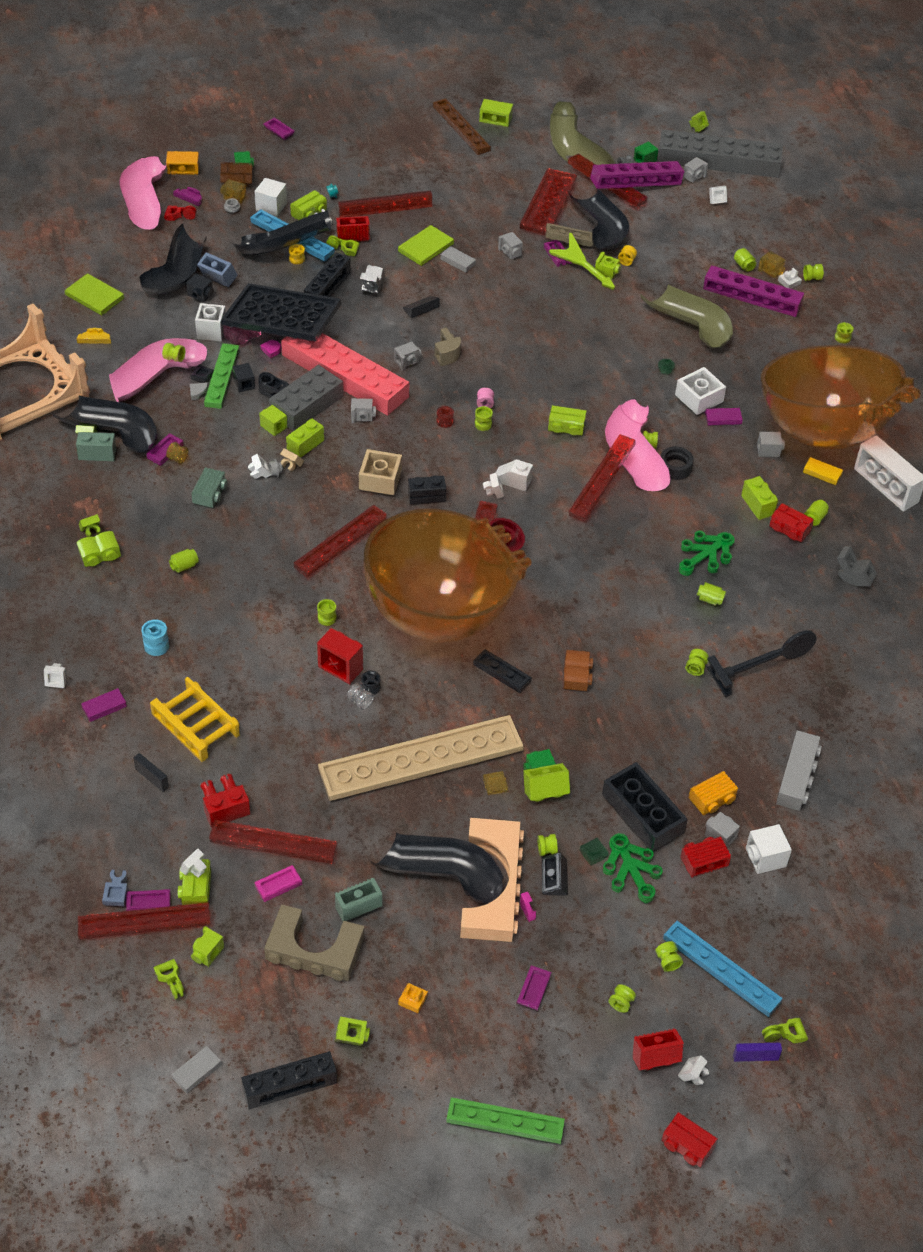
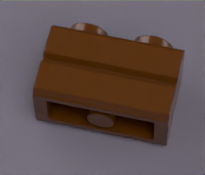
M220 162V183H223L224 186H233V183H237L241 187H248V184H252V163Z

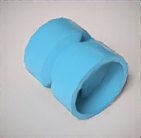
M150 620L144 623L141 632L145 652L152 656L163 655L169 649L166 624L160 620Z

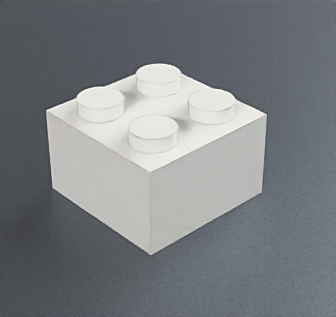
M703 367L678 379L675 395L698 415L724 401L726 386Z

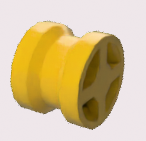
M293 244L289 247V261L292 264H302L305 261L304 246Z
M630 245L624 246L618 255L619 262L625 266L631 265L637 256V250Z

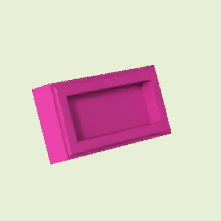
M291 865L254 883L261 898L266 902L301 886L302 880L294 866Z

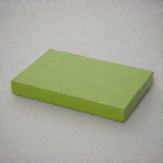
M430 225L398 246V252L422 266L452 246L454 239Z
M88 273L64 290L66 296L101 316L124 299L122 292Z

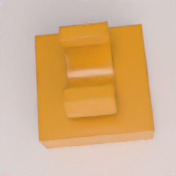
M408 983L398 1000V1005L419 1013L428 996V991Z

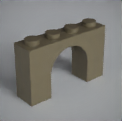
M281 904L264 948L265 959L274 964L289 965L293 969H304L315 975L323 974L338 981H349L364 940V926L343 921L337 940L331 948L319 953L308 952L300 948L295 941L303 922L302 910Z

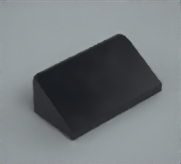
M429 296L406 305L403 309L413 318L440 307L439 297Z
M561 852L542 857L543 895H568L567 859Z

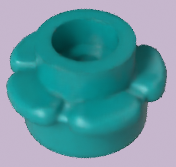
M330 184L326 186L330 198H337L336 195L339 192L336 185Z

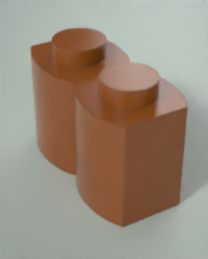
M566 650L563 689L587 691L588 685L592 684V674H589V670H592L593 658H590V652Z

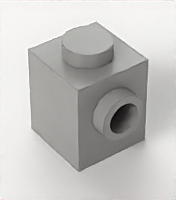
M759 432L757 441L759 457H780L781 450H784L785 441L781 438V432Z
M720 812L715 817H710L706 822L705 836L714 838L721 836L726 847H728L737 838L740 826L732 818Z

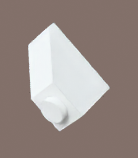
M516 459L498 467L496 473L503 485L526 491L532 480L533 464Z

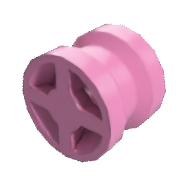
M490 388L478 390L477 406H486L491 409L494 405L493 390Z

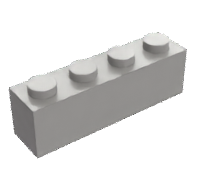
M797 730L777 798V805L800 811L801 805L807 803L809 793L805 791L806 788H811L814 777L810 776V773H815L818 761L814 759L815 756L819 757L822 748L821 745H818L819 736Z

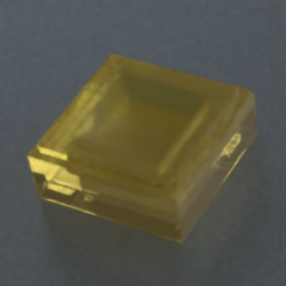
M503 771L483 774L487 795L507 792L508 787Z

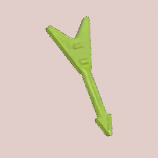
M569 233L568 249L549 250V254L583 266L602 282V286L612 290L615 289L610 277L606 278L586 261L572 233Z

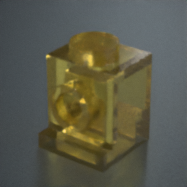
M228 179L221 186L220 193L223 194L224 199L234 198L241 204L246 198V187L243 183Z
M769 251L760 258L758 271H764L776 278L782 275L785 270V259Z

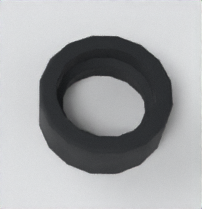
M678 446L668 447L663 450L660 457L669 469L670 479H684L690 475L694 461L690 451ZM670 459H679L683 461L686 465L676 467L670 465L666 461Z

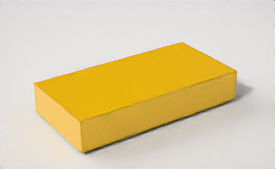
M810 457L803 473L836 485L843 470Z

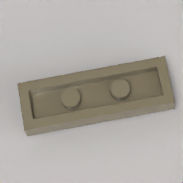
M550 223L546 225V238L569 243V233H572L578 244L590 247L593 245L592 232Z

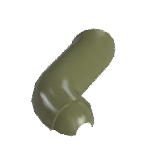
M559 101L555 105L550 119L551 139L558 154L590 177L593 165L617 164L608 151L578 132V115H576L574 105L571 102ZM572 155L575 157L577 164L568 160L566 156Z
M669 284L664 294L652 302L641 295V299L651 308L699 327V337L711 348L724 346L733 335L731 319L727 313L718 305L706 299L672 287Z

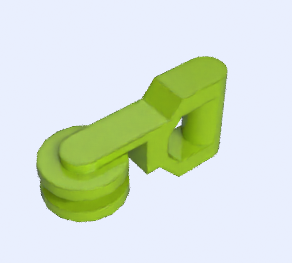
M333 235L329 236L326 244L335 249L341 245L340 250H343L345 255L353 257L356 255L360 245L357 241L343 240Z
M174 959L153 967L158 981L166 982L169 985L174 999L178 998L177 994L180 997L184 996V988L178 977L179 969ZM173 969V972L168 975L161 974Z
M800 1018L788 1019L785 1024L771 1025L762 1030L765 1042L776 1041L781 1035L783 1039L786 1038L792 1043L808 1040ZM788 1027H794L797 1035L792 1034Z

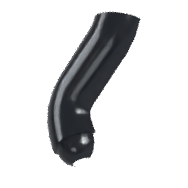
M599 189L593 197L588 199L574 198L569 192V196L574 204L596 225L592 230L594 246L602 251H612L618 248L625 240L630 226L623 212Z
M328 211L320 212L270 232L246 235L241 237L240 245L234 243L233 245L244 255L274 252L330 231Z
M182 223L172 237L166 263L163 266L151 268L149 271L141 274L139 277L141 287L151 294L162 295L186 286V282L198 270L197 264L200 261L204 243L200 244L191 239Z
M79 395L77 406L68 416L61 418L52 413L53 417L70 425L94 426L98 430L120 433L123 444L136 453L149 451L157 440V429L149 414L139 407L127 403Z
M396 832L394 843L385 857L378 863L370 861L374 866L396 873L453 877L461 883L465 895L480 904H488L501 895L504 877L492 856L480 846L465 840L405 835Z

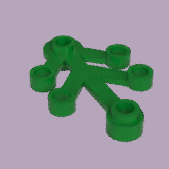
M703 531L695 532V542H713L712 545L693 544L688 539L682 541L681 549L683 551H701L693 558L684 559L680 562L679 572L684 576L691 575L694 571V566L708 556L707 570L710 573H717L719 563L717 562L716 551L720 548L722 549L721 563H731L732 555L729 553V548L734 544L735 539L730 533L722 532L714 536L705 535Z
M615 834L609 841V847L612 850L611 854L603 864V873L613 875L616 868L615 863L619 855L623 859L617 877L612 881V890L614 892L623 891L624 880L629 871L638 888L639 900L643 903L653 901L655 888L650 884H646L639 870L645 871L655 880L662 877L663 869L661 866L648 864L653 860V851L649 848L644 849L630 844L628 837L624 834ZM630 853L639 855L642 861L632 858Z

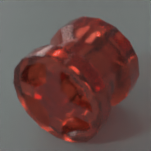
M449 406L439 407L437 409V425L442 428L451 427L454 423V410Z

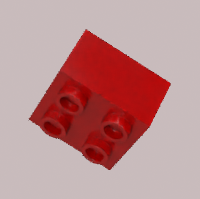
M332 628L317 642L318 667L350 685L363 670V645Z

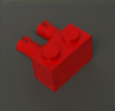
M227 774L228 779H226L225 775L220 778L224 791L217 793L211 780L207 781L208 786L206 782L200 785L205 795L203 797L204 812L211 828L250 815L249 799L243 785L236 786L232 774Z

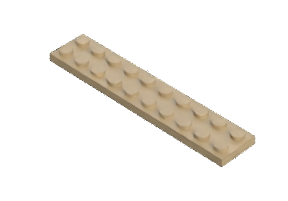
M508 715L318 764V769L328 798L332 801L523 751V744L511 716Z

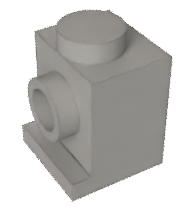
M698 157L685 164L683 177L692 183L702 176L705 178L707 176L708 163Z
M513 232L499 236V251L503 250L504 254H507L510 259L522 255L523 242Z
M412 341L394 348V361L402 371L406 370L407 366L419 362V357L422 355L420 348L416 347Z
M352 398L351 423H355V421H372V417H376V406H373V399Z

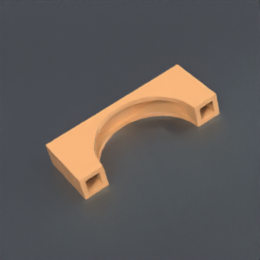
M470 818L468 841L480 846L497 858L504 866L509 881L503 893L494 901L480 907L462 909L460 938L512 942L513 934H517L518 921H514V915H518L519 902H515V896H520V884H516V879H521V866L517 864L518 860L522 861L523 848H519V843H523L524 830H520V822Z

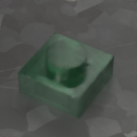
M598 838L581 845L579 849L590 866L608 858L609 852Z

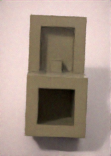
M447 327L440 330V342L435 343L434 356L440 366H445L456 362L461 352L460 336L454 338V335L449 332Z

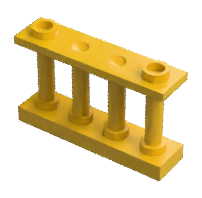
M186 677V690L166 704L161 703L155 698L150 702L151 712L185 747L203 762L208 758V746L229 731L236 738L239 737L240 725L238 720L228 715L201 689L196 681L193 682L189 677ZM190 696H193L198 701L179 715H174L170 711ZM202 708L211 713L192 727H186L183 724V721ZM216 719L223 725L205 739H199L195 735Z

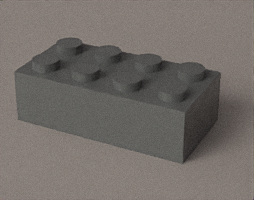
M317 365L269 398V406L274 405L286 414L287 427L295 431L343 397V381L322 366Z

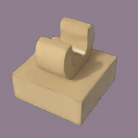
M285 448L280 454L284 457L281 461L282 467L285 468L286 464L290 463L288 470L291 472L295 469V464L301 467L304 462L298 455Z

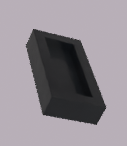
M138 753L133 757L135 769L162 792L169 788L166 774L142 754Z

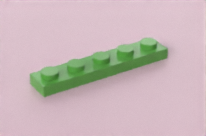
M222 343L205 397V407L222 409L233 373L232 366H235L238 357L239 345Z
M452 1097L446 1120L447 1123L561 1144L565 1121L564 1118Z

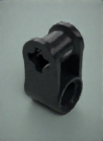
M263 372L258 377L259 392L269 398L289 385L288 382L269 372Z

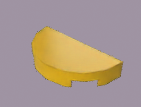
M88 328L86 332L78 334L76 339L77 343L111 344L110 335L101 328Z

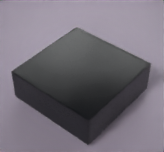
M199 365L191 374V380L199 383H208L212 378L214 370Z

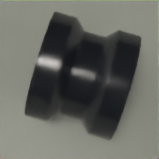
M372 670L362 674V691L367 695L379 693L381 689L380 674Z

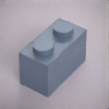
M207 252L197 264L204 277L227 287L231 285L238 275L232 263Z

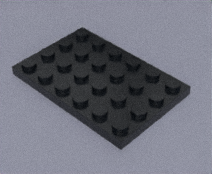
M248 283L222 317L221 323L229 327L317 341L341 306V299Z

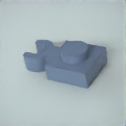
M111 870L110 878L112 883H105L102 899L103 905L125 906L128 885L125 883L127 881L126 870H123L121 877H115V870Z

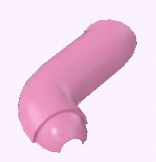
M155 156L135 161L122 172L119 180L120 188L129 211L128 215L135 225L143 229L155 228L158 225L161 214L160 204L152 183L161 179L166 166L162 165L159 157Z
M179 338L164 339L146 346L115 372L109 374L116 401L122 402L130 399L169 368L181 367L190 369L202 364L207 355L206 347L198 343L197 340ZM167 342L174 344V346L182 345L185 347L186 353L182 362L163 358L162 350Z
M629 400L619 405L607 421L605 429L606 441L613 454L632 476L639 488L647 491L662 490L670 484L669 469L664 460L640 432L648 421L649 407L648 405L647 407H642L636 400ZM620 451L627 452V460Z

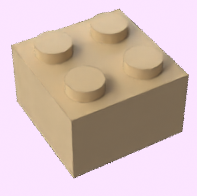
M367 449L359 472V490L394 495L402 472V455Z

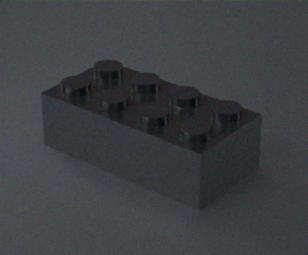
M637 762L604 780L602 795L653 852L685 833L688 818Z

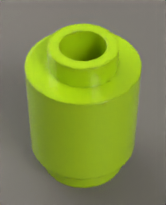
M746 248L736 251L734 255L736 263L743 270L752 271L756 267V259Z
M817 500L811 504L804 514L814 519L813 526H817L827 515L829 506L825 501Z
M186 549L173 554L170 557L171 560H169L171 569L178 573L194 567L199 562L194 549Z
M705 582L704 585L700 584L697 595L700 596L699 600L716 606V604H722L726 591L722 590L721 587Z

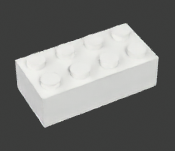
M877 435L861 443L854 469L903 512L919 503L923 491V474Z

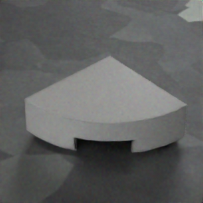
M207 383L190 384L191 400L199 399L202 394L207 392Z

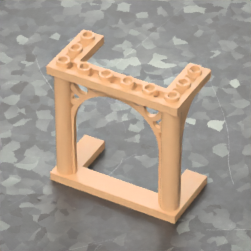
M34 304L27 306L29 318L20 336L8 346L0 349V367L18 361L41 364L52 372L55 379L54 386L50 393L42 400L0 418V440H2V433L79 400V395L89 397L90 389L87 385L88 376L85 372V361L83 358H79L76 353H72L69 355L70 364L65 362L63 355L59 354L55 346L49 343L45 335L47 329L43 323L44 314ZM40 351L42 353L39 357H33L35 352ZM60 385H67L64 389L59 388Z

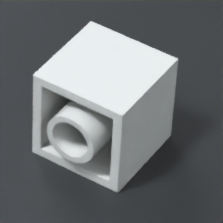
M264 178L255 190L256 211L261 209L273 216H278L287 204L286 184Z
M200 303L195 318L197 339L222 342L226 326L221 323V319L226 313L225 306Z
M779 824L750 831L746 850L757 874L787 867L791 847Z

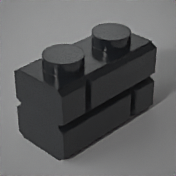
M444 476L408 478L410 505L446 502Z

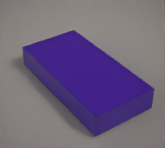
M779 1042L739 1043L735 1046L733 1059L734 1062L778 1061L782 1052V1046Z

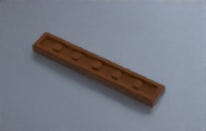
M446 98L433 102V108L477 155L491 151V146Z

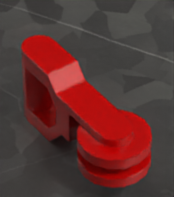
M167 206L164 219L166 221H174L181 218L183 214L186 219L192 220L195 218L197 210L193 206Z

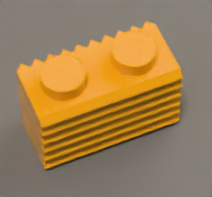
M167 151V174L198 175L199 152Z
M722 771L690 788L688 798L702 815H705L706 813L716 812L725 803L727 805L731 804L736 799L738 787L725 774V771Z

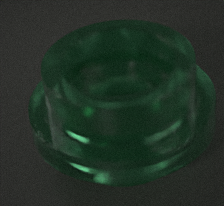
M662 359L658 362L659 371L663 374H670L675 368V363L670 359Z

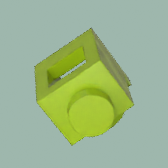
M601 252L596 260L595 268L605 277L613 279L615 274H618L621 269L620 260L606 256L605 252Z
M205 926L203 928V936L198 937L193 944L191 958L196 963H203L209 967L224 948L223 936Z
M340 1016L335 1042L362 1046L363 1042H367L370 1028H366L367 1021ZM350 1029L356 1031L355 1037L349 1036L348 1031Z

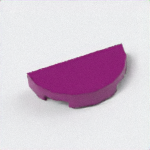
M187 187V189L182 190L178 188L173 191L175 197L196 206H200L202 203L200 191L195 188Z

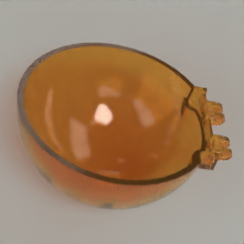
M827 345L791 351L773 359L764 367L761 373L763 397L771 416L778 426L798 442L825 450L850 448L867 441L883 429L895 413L900 412L902 408L900 401L912 403L914 399H918L921 395L920 390L914 387V378L906 376L904 368L898 361L884 353L855 346Z
M416 509L402 512L386 519L371 532L365 544L363 569L367 590L374 605L392 626L415 639L434 643H446L469 638L491 625L507 607L514 594L517 581L524 579L526 570L532 562L530 558H524L525 552L522 549L511 552L505 545V543L510 541L511 535L508 532L504 534L505 529L503 525L491 527L488 524L487 518L477 520L448 510Z

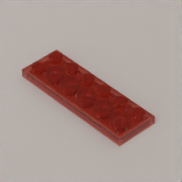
M547 168L520 222V229L546 235L545 228L547 223L556 224L569 197V192H571L577 180V175Z

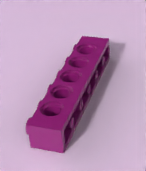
M678 161L593 165L590 179L597 189L681 185L685 171Z
M712 265L705 276L703 286L704 290L793 317L797 316L804 297L803 292Z

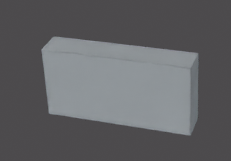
M451 246L441 254V260L464 272H468L476 265V259Z
M206 1046L172 1073L171 1076L187 1094L219 1068L222 1062Z

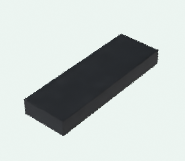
M486 649L473 660L474 666L518 693H521L532 681L531 676Z

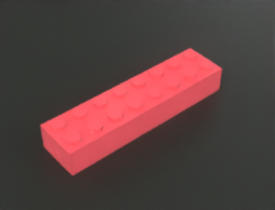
M323 333L317 341L287 336L281 340L282 356L308 371L317 365L322 366L343 381V391L357 399H373V406H376V410L387 416L409 398V381Z

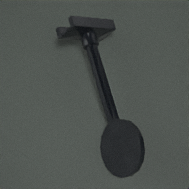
M811 630L798 632L791 636L780 649L770 651L732 667L722 668L715 655L707 658L710 666H707V670L724 697L732 695L733 687L730 678L782 655L786 659L798 658L812 649L817 641V637Z

